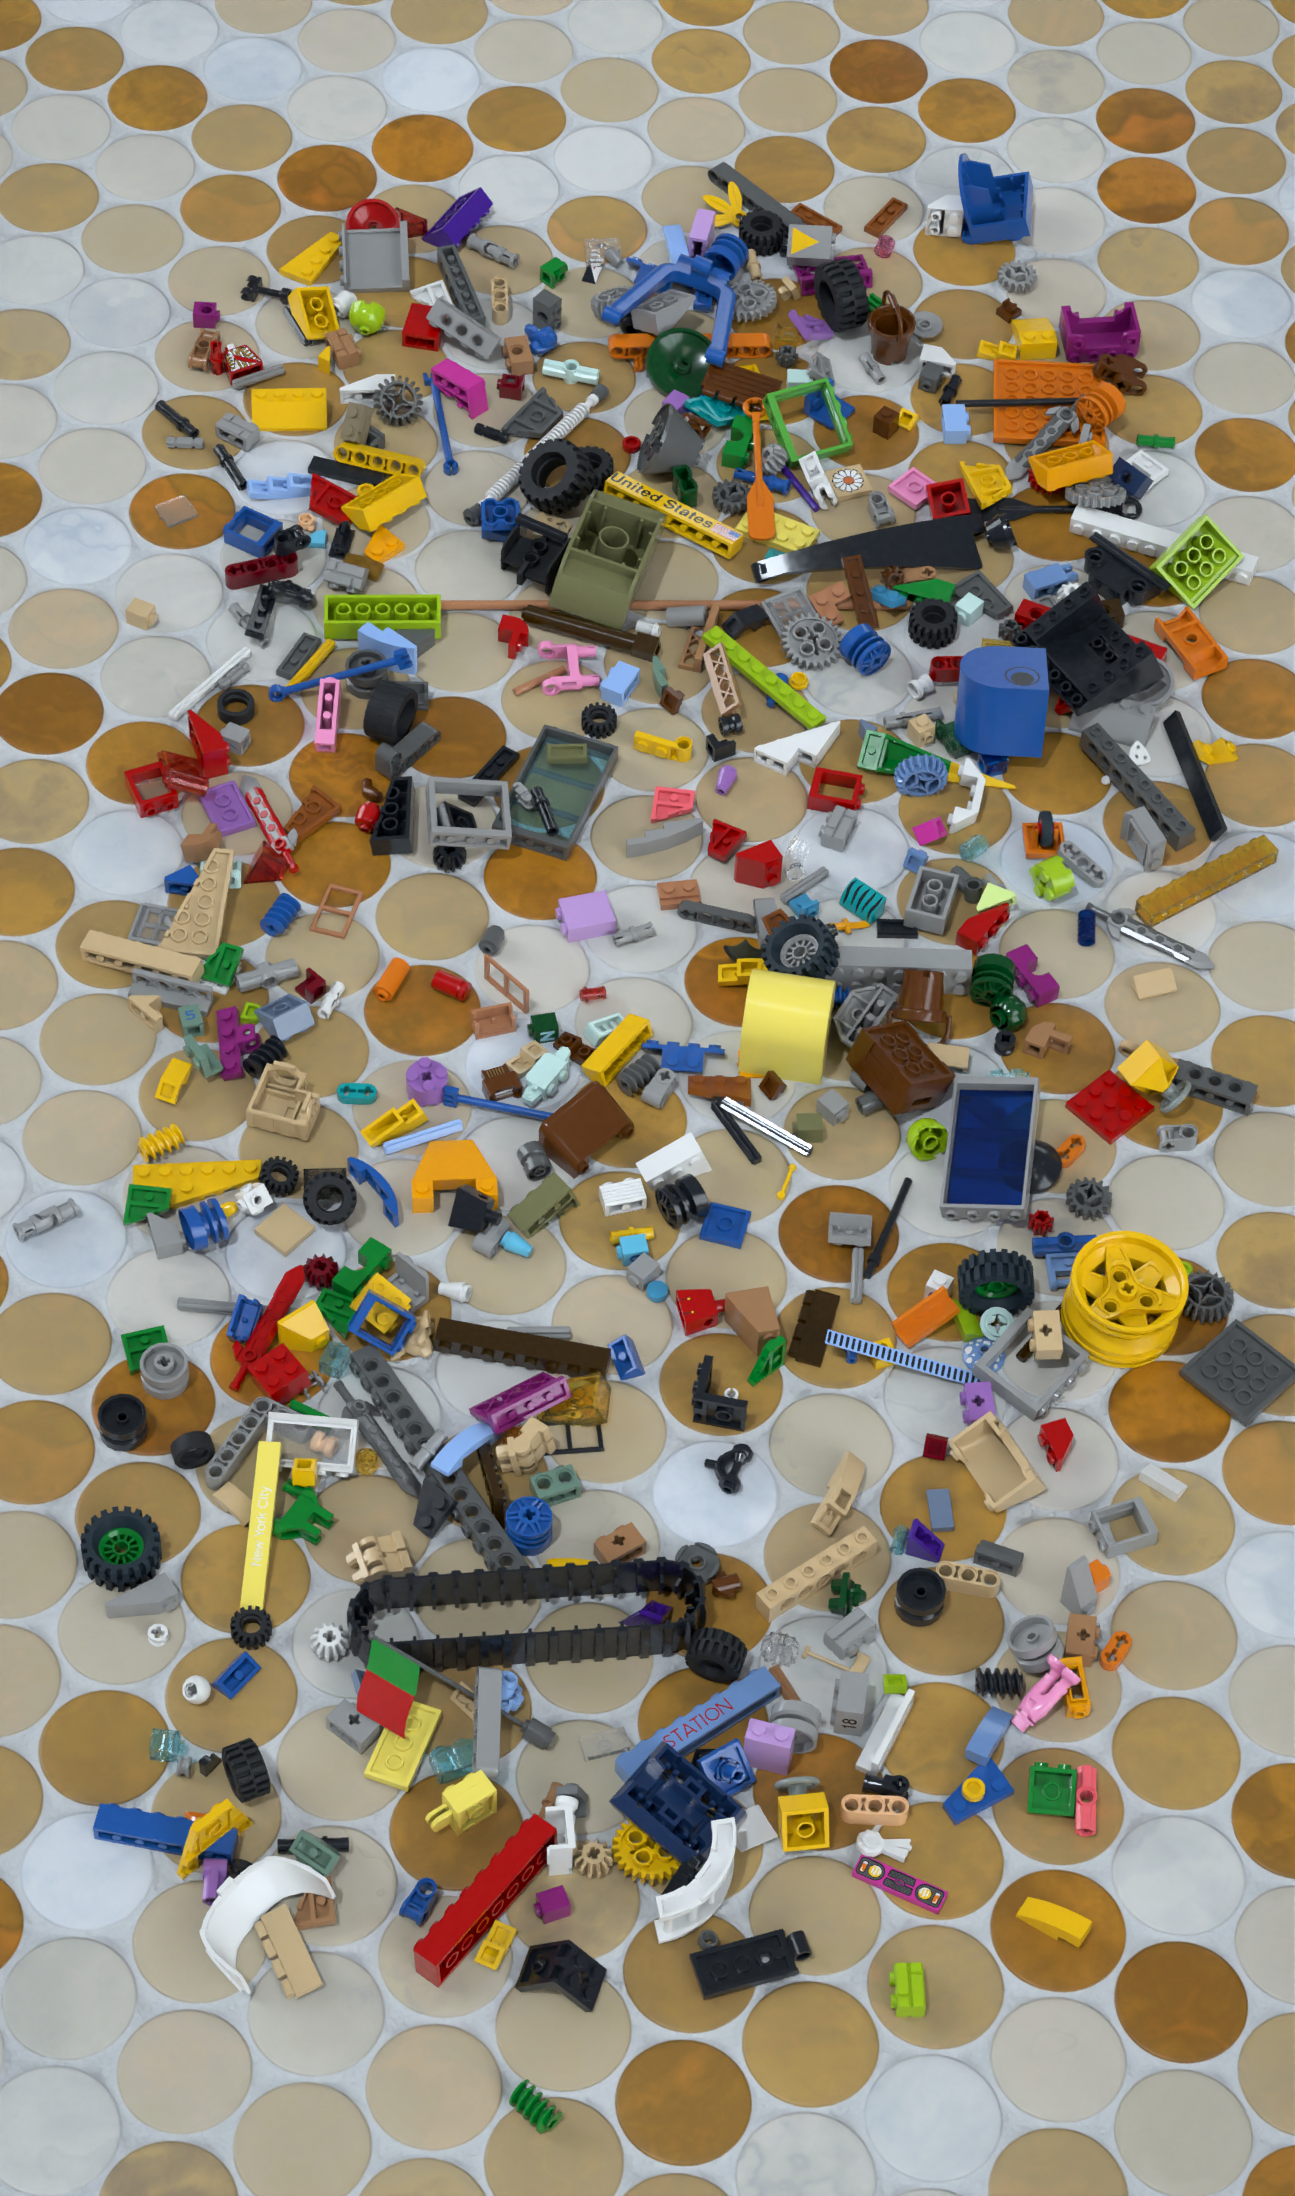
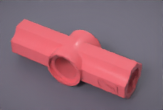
M1082 1765L1076 1768L1075 1833L1081 1837H1089L1096 1833L1097 1768L1092 1767V1765ZM1082 1799H1087L1090 1802H1083Z

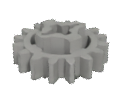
M1011 260L1010 264L1004 262V266H1000L997 278L998 283H1002V288H1008L1007 291L1014 290V293H1017V290H1020L1024 293V289L1030 291V288L1035 286L1037 274L1036 269H1033V265L1027 266L1026 261L1021 263L1018 260L1017 263H1014Z

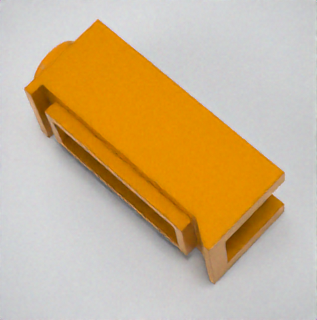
M1082 1656L1061 1658L1060 1662L1069 1669H1075L1077 1676L1082 1679L1079 1682L1082 1698L1073 1699L1071 1687L1067 1688L1068 1692L1062 1696L1066 1718L1073 1717L1079 1719L1089 1716L1091 1702L1083 1669Z

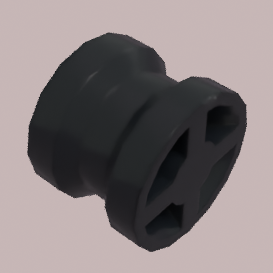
M1002 1030L996 1034L994 1051L998 1055L1005 1057L1010 1056L1014 1052L1016 1042L1014 1033Z

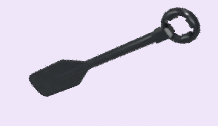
M1129 497L1126 498L1125 504L1136 505V514L1123 513L1122 504L1124 503L1116 505V507L1110 506V508L1103 506L1102 508H1095L1132 520L1138 518L1142 513L1141 503ZM968 498L971 514H982L984 521H989L995 515L1003 513L1007 514L1009 521H1016L1034 513H1073L1077 506H1034L1013 498H1002L981 510L975 498Z

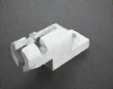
M814 451L798 459L820 508L828 509L822 490L826 491L832 504L836 505L837 497L817 453Z

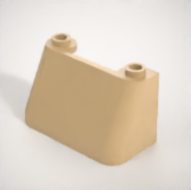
M991 1410L948 1441L952 1448L949 1450L956 1461L961 1460L984 1492L986 1499L983 1502L990 1512L994 1510L996 1513H999L1047 1489L1010 1432Z

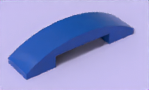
M351 1156L347 1158L348 1172L359 1185L366 1181L383 1200V1214L395 1228L398 1227V1204L389 1183L376 1169L364 1161Z

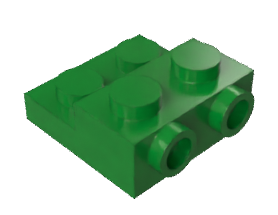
M1035 1762L1034 1766L1030 1765L1027 1813L1074 1817L1077 1770L1072 1769L1071 1765L1058 1764V1768L1048 1767V1763Z

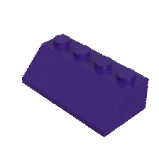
M481 187L460 196L421 239L436 247L455 244L457 248L462 243L461 239L466 238L471 233L470 229L476 227L481 222L479 219L485 217L490 212L489 208L493 205V202Z

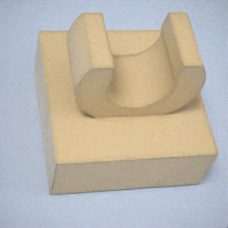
M788 276L783 278L782 283L784 286L778 289L783 301L788 300L790 297L794 301L801 298L797 286Z

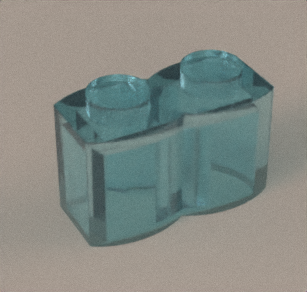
M462 1738L455 1741L451 1746H438L429 1753V1763L438 1784L449 1783L472 1773L473 1739Z

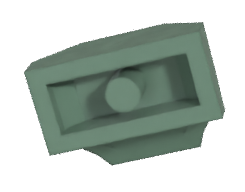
M300 1830L289 1851L295 1854L298 1862L310 1866L322 1876H329L342 1856L335 1848L305 1830Z

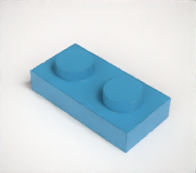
M876 585L870 589L872 600L889 608L906 604L905 596L897 591L887 589L884 585Z

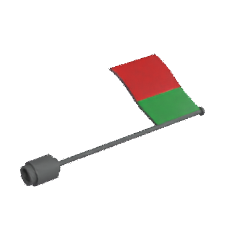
M375 1632L369 1634V1640L371 1641L372 1639L369 1662L357 1697V1711L405 1739L406 1720L417 1691L420 1667L474 1698L475 1694L377 1637L374 1635ZM501 1709V1715L521 1726L520 1731L523 1733V1739L539 1748L547 1749L556 1734L551 1731V1727L534 1717L531 1721L526 1719L525 1722H522Z

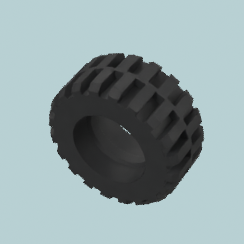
M842 258L818 266L814 273L815 298L818 302L821 316L831 330L839 333L864 325L869 316V300L863 277L860 275L856 265L851 260Z
M555 438L554 441L549 439L544 444H537L534 450L531 449L528 452V457H525L522 461L523 466H520L519 473L521 476L518 477V483L524 497L537 509L548 514L554 513L558 515L562 514V511L565 513L571 511V508H576L580 505L579 502L582 499L585 500L587 497L586 493L590 492L592 487L590 483L593 482L594 478L592 474L593 466L590 464L589 458L575 444L561 438ZM567 465L562 480L553 487L545 488L550 473L560 466Z

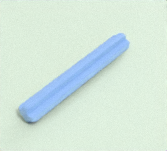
M456 1119L384 1142L383 1150L386 1154H390L462 1131V1121Z

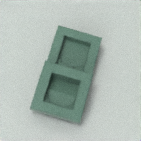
M653 656L652 680L655 690L661 699L664 689L669 684L665 680V666L657 656Z

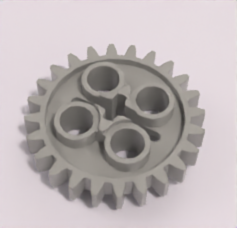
M742 279L741 283L735 281L734 286L728 285L736 294L733 320L736 318L737 322H740L742 319L745 323L748 319H751L752 322H754V318L761 320V316L767 317V313H772V309L776 308V291H774V287H770L769 283L765 285V281L758 283V279L754 282L748 279L745 282Z
M1101 481L1076 483L1071 487L1065 488V499H1068V502H1072V504L1078 503V506L1085 505V507L1102 508L1105 506L1110 508V506L1116 507V505L1125 503L1126 489L1119 487V485H1113V483L1106 484V482Z
M810 612L808 617L801 613L800 619L794 616L793 621L788 620L787 626H784L780 637V645L783 646L782 652H787L785 658L792 657L791 664L798 662L797 668L805 665L806 671L808 667H812L813 671H815L817 666L820 670H823L824 665L829 668L831 662L835 664L836 659L841 654L839 652V645L843 638H840L842 632L837 631L838 625L831 626L833 620L826 622V616L820 619L818 613L815 617H812Z

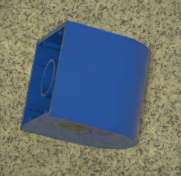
M986 646L971 650L962 657L953 731L956 740L961 745L974 752L987 755L1042 758L1049 697L1046 648Z

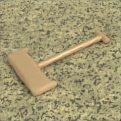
M807 1645L802 1654L804 1659L809 1655L844 1671L864 1673L871 1660L870 1656L858 1651L856 1652L857 1657L850 1669L809 1651L811 1648L809 1645Z

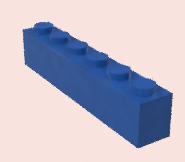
M100 1803L93 1825L94 1839L182 1856L190 1827L194 1821L182 1816L175 1818L160 1812L149 1813L139 1808L133 1807L129 1809L114 1803ZM232 1828L198 1855V1859H228V1865H231L239 1842L238 1829Z

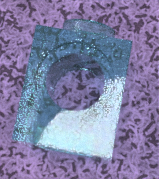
M330 1340L319 1359V1372L340 1380L350 1362V1347Z
M153 1728L149 1746L150 1760L178 1763L179 1755L184 1754L185 1740H181V1731Z

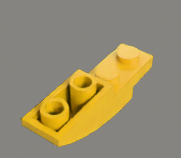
M762 958L737 959V963L718 965L719 986L749 984L752 969L766 971L768 969L764 965Z

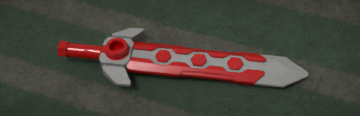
M243 775L240 791L270 847L261 849L263 855L276 859V857L278 859L284 858L290 873L295 874L299 871V867L290 853L293 852V847L297 843L298 833L296 829L293 828L287 836L258 780L254 777Z

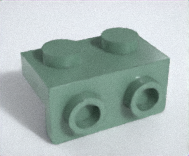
M191 1034L183 1037L186 1045L183 1047L186 1056L191 1058L196 1070H200L205 1079L223 1071L222 1064L207 1044L199 1046Z

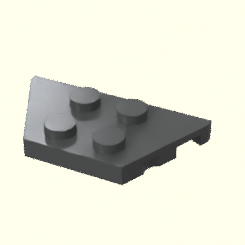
M542 387L501 428V433L504 431L513 436L542 439L563 418V411L555 404V400L547 395L546 389Z

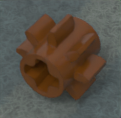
M896 565L893 568L886 566V569L880 572L882 579L879 581L885 584L887 589H890L891 586L894 587L903 583L901 576L904 573L898 571L899 568Z

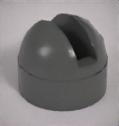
M703 1930L698 1937L697 1943L702 1950L710 1949L716 1946L718 1937L711 1930Z

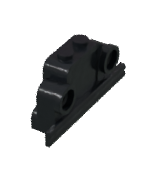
M1098 532L1089 537V540L1098 546L1085 551L1084 570L1089 574L1088 583L1105 600L1119 598L1121 605L1129 602L1132 605L1139 606L1147 600L1158 596L1161 591L1165 592L1171 587L1169 582Z

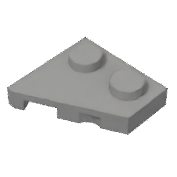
M817 351L812 355L806 373L815 380L826 377L834 380L830 359Z

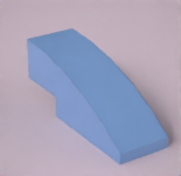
M992 1706L965 1749V1758L986 1767L992 1754L999 1747L1014 1715Z

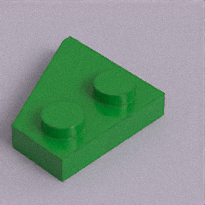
M223 942L216 949V952L205 960L206 963L203 965L204 974L201 980L231 988L244 949Z
M323 1288L316 1304L324 1319L346 1339L350 1332L347 1329V1325L355 1313L349 1307L354 1298Z
M782 1335L775 1339H770L765 1344L747 1379V1382L752 1387L784 1365L786 1339Z

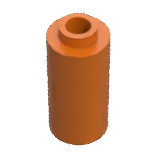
M397 957L393 958L374 987L373 992L380 1001H390L409 972L410 966L405 960Z

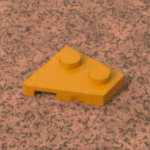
M379 525L364 551V556L383 564L405 550V543L383 525Z

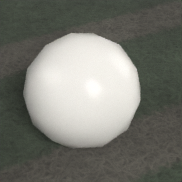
M193 1675L187 1678L182 1685V1694L188 1703L201 1704L210 1696L211 1687L205 1677Z

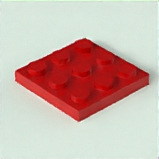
M1110 1069L1068 1100L1065 1105L1066 1109L1109 1145L1154 1112V1106Z

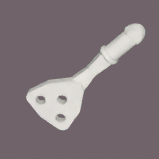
M1135 741L1128 751V756L1137 766L1150 762L1151 758L1146 748L1139 741ZM1107 775L1101 779L1103 785H1108L1111 782Z

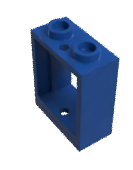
M243 506L240 511L235 513L233 519L225 524L223 528L224 543L255 557H266L274 548V535L276 532L283 530V523ZM246 524L265 532L257 542L238 533Z
M369 1289L348 1323L347 1329L394 1356L396 1351L400 1352L405 1344L403 1339L407 1333H412L417 1322H415V1314ZM375 1301L406 1318L391 1344L360 1327Z

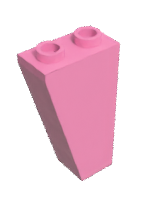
M333 677L320 679L314 742L315 751L335 753L342 693L340 680Z

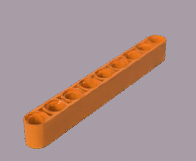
M701 333L711 341L712 333ZM730 333L726 358H766L771 355L772 350L768 334ZM613 334L608 338L609 354L615 359H634L635 356H638L639 359L641 357L645 359L650 345L657 336L654 334Z

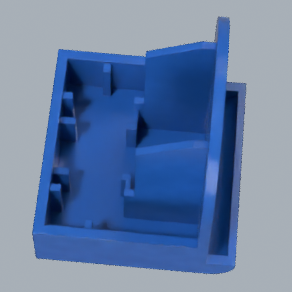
M966 153L960 154L958 179L964 211L962 241L972 245L1006 239L1017 241L1023 237L1030 236L1033 184L1029 171L994 177L990 164L972 161Z

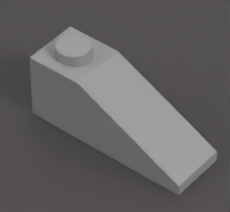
M1083 1555L1067 1567L1060 1602L1071 1613L1090 1616L1096 1609L1097 1593L1087 1557Z
M164 1572L105 1603L106 1615L108 1618L156 1615L165 1611H171L180 1604L179 1593Z

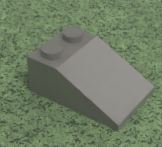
M669 289L643 301L631 311L633 328L642 332L653 333L655 336L672 329L694 302L696 296Z

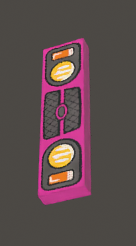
M861 1854L852 1872V1877L937 1915L948 1895V1892L863 1854Z

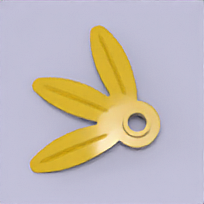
M729 182L728 197L731 206L723 199L713 195H703L702 197L709 206L723 213L715 215V228L729 223L739 227L740 220L736 216L742 217L746 215L741 210L742 197L738 186L734 182Z

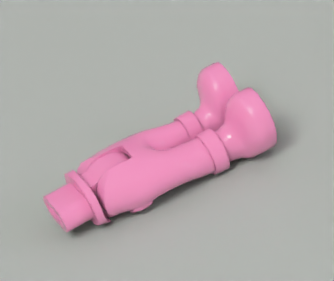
M1051 1653L1047 1657V1663L1050 1666L1049 1673H1046L1027 1692L1018 1707L1021 1712L1016 1709L1015 1712L1017 1714L1011 1720V1723L1023 1733L1030 1725L1033 1727L1038 1720L1047 1715L1060 1698L1068 1692L1067 1688L1077 1685L1082 1680Z

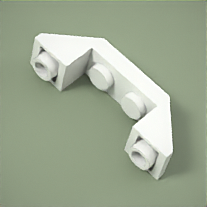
M966 758L964 765L959 766L957 776L961 777L959 785L971 788L969 796L972 797V801H968L966 809L955 806L953 814L949 813L946 825H950L948 832L950 834L975 823L979 812L986 779L969 758Z

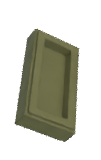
M547 744V763H587V744Z

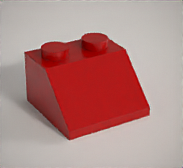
M772 840L735 854V882L761 889L775 886L781 882L783 856Z

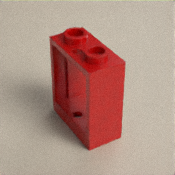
M816 767L808 796L807 809L828 813L829 811L833 812L835 806L838 805L854 811L860 810L862 799L859 796H863L865 791V784L862 783L863 775ZM822 783L854 789L852 800L819 794Z

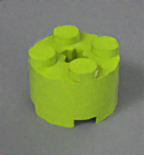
M1054 855L1041 861L1029 869L1030 876L1035 884V894L1038 897L1042 896L1047 901H1054L1072 892L1071 888L1075 886L1071 869H1066L1062 863L1064 859L1059 855Z

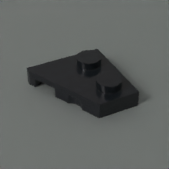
M425 1477L413 1525L427 1537L433 1539L458 1502Z

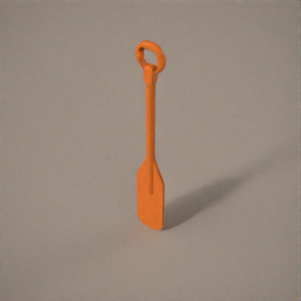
M752 397L747 399L742 407L746 416L752 418L755 481L747 495L748 535L751 539L757 541L771 540L775 536L773 495L763 481L760 418L765 416L766 410L762 402L763 399ZM749 404H761L762 411L750 412Z

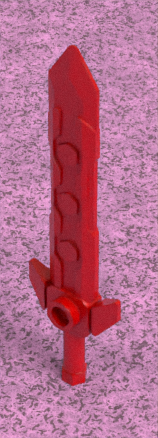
M298 1265L285 1272L245 1347L243 1348L238 1340L233 1344L232 1349L235 1360H238V1364L241 1367L229 1385L232 1391H239L240 1385L248 1372L247 1366L264 1356L278 1332L277 1321L285 1317L305 1282L303 1265Z

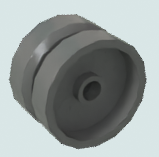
M358 650L347 658L345 671L386 660V658L376 650ZM388 667L346 678L347 690L357 698L370 699L375 687L382 680H389Z

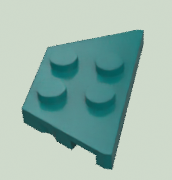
M718 395L715 398L701 396L686 399L684 403L686 408L716 427L733 424L735 415L746 416L741 407L735 406L736 401L733 400V403L729 404L717 400Z

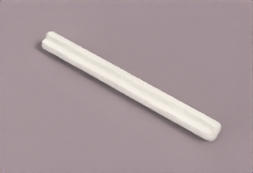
M246 646L242 647L168 712V717L173 721L178 720L187 710L217 686L220 679L225 677L234 667H238L237 665L241 661L248 659L251 656V650Z

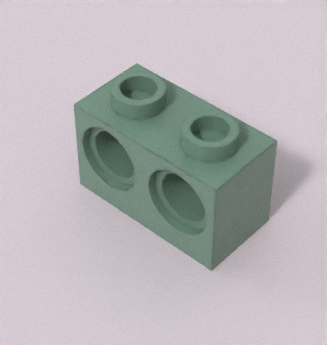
M572 1464L561 1465L553 1470L538 1472L530 1476L529 1489L532 1496L542 1499L549 1507L581 1497V1484Z

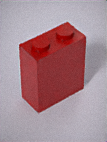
M411 303L402 331V346L438 352L444 330L440 327H433L426 318L433 306ZM444 315L445 323L448 322V315Z

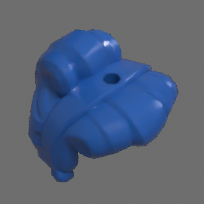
M525 325L524 332L530 341L529 347L532 354H545L557 345V335L551 330V326L538 330L535 325Z

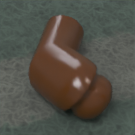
M370 778L362 780L363 797L371 801H381L383 794L378 789L372 787V780Z

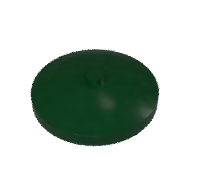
M673 328L658 335L650 345L646 356L647 375L654 387L666 396L675 389L689 396L690 399L699 397L702 394L700 389L701 383L710 366V363L705 362L706 358L704 356L711 341L700 332L689 328Z

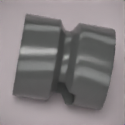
M530 1141L518 1149L517 1157L524 1167L523 1170L529 1180L539 1181L551 1174L553 1167L546 1156L541 1142Z

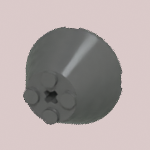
M665 403L651 423L654 427L650 435L646 433L637 461L638 473H672L673 467L685 464L692 471L693 466L698 465L701 459L699 452L703 448L705 440L696 433L672 404Z

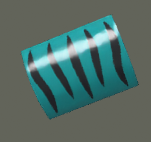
M855 877L842 893L839 904L871 925L883 915L887 898Z

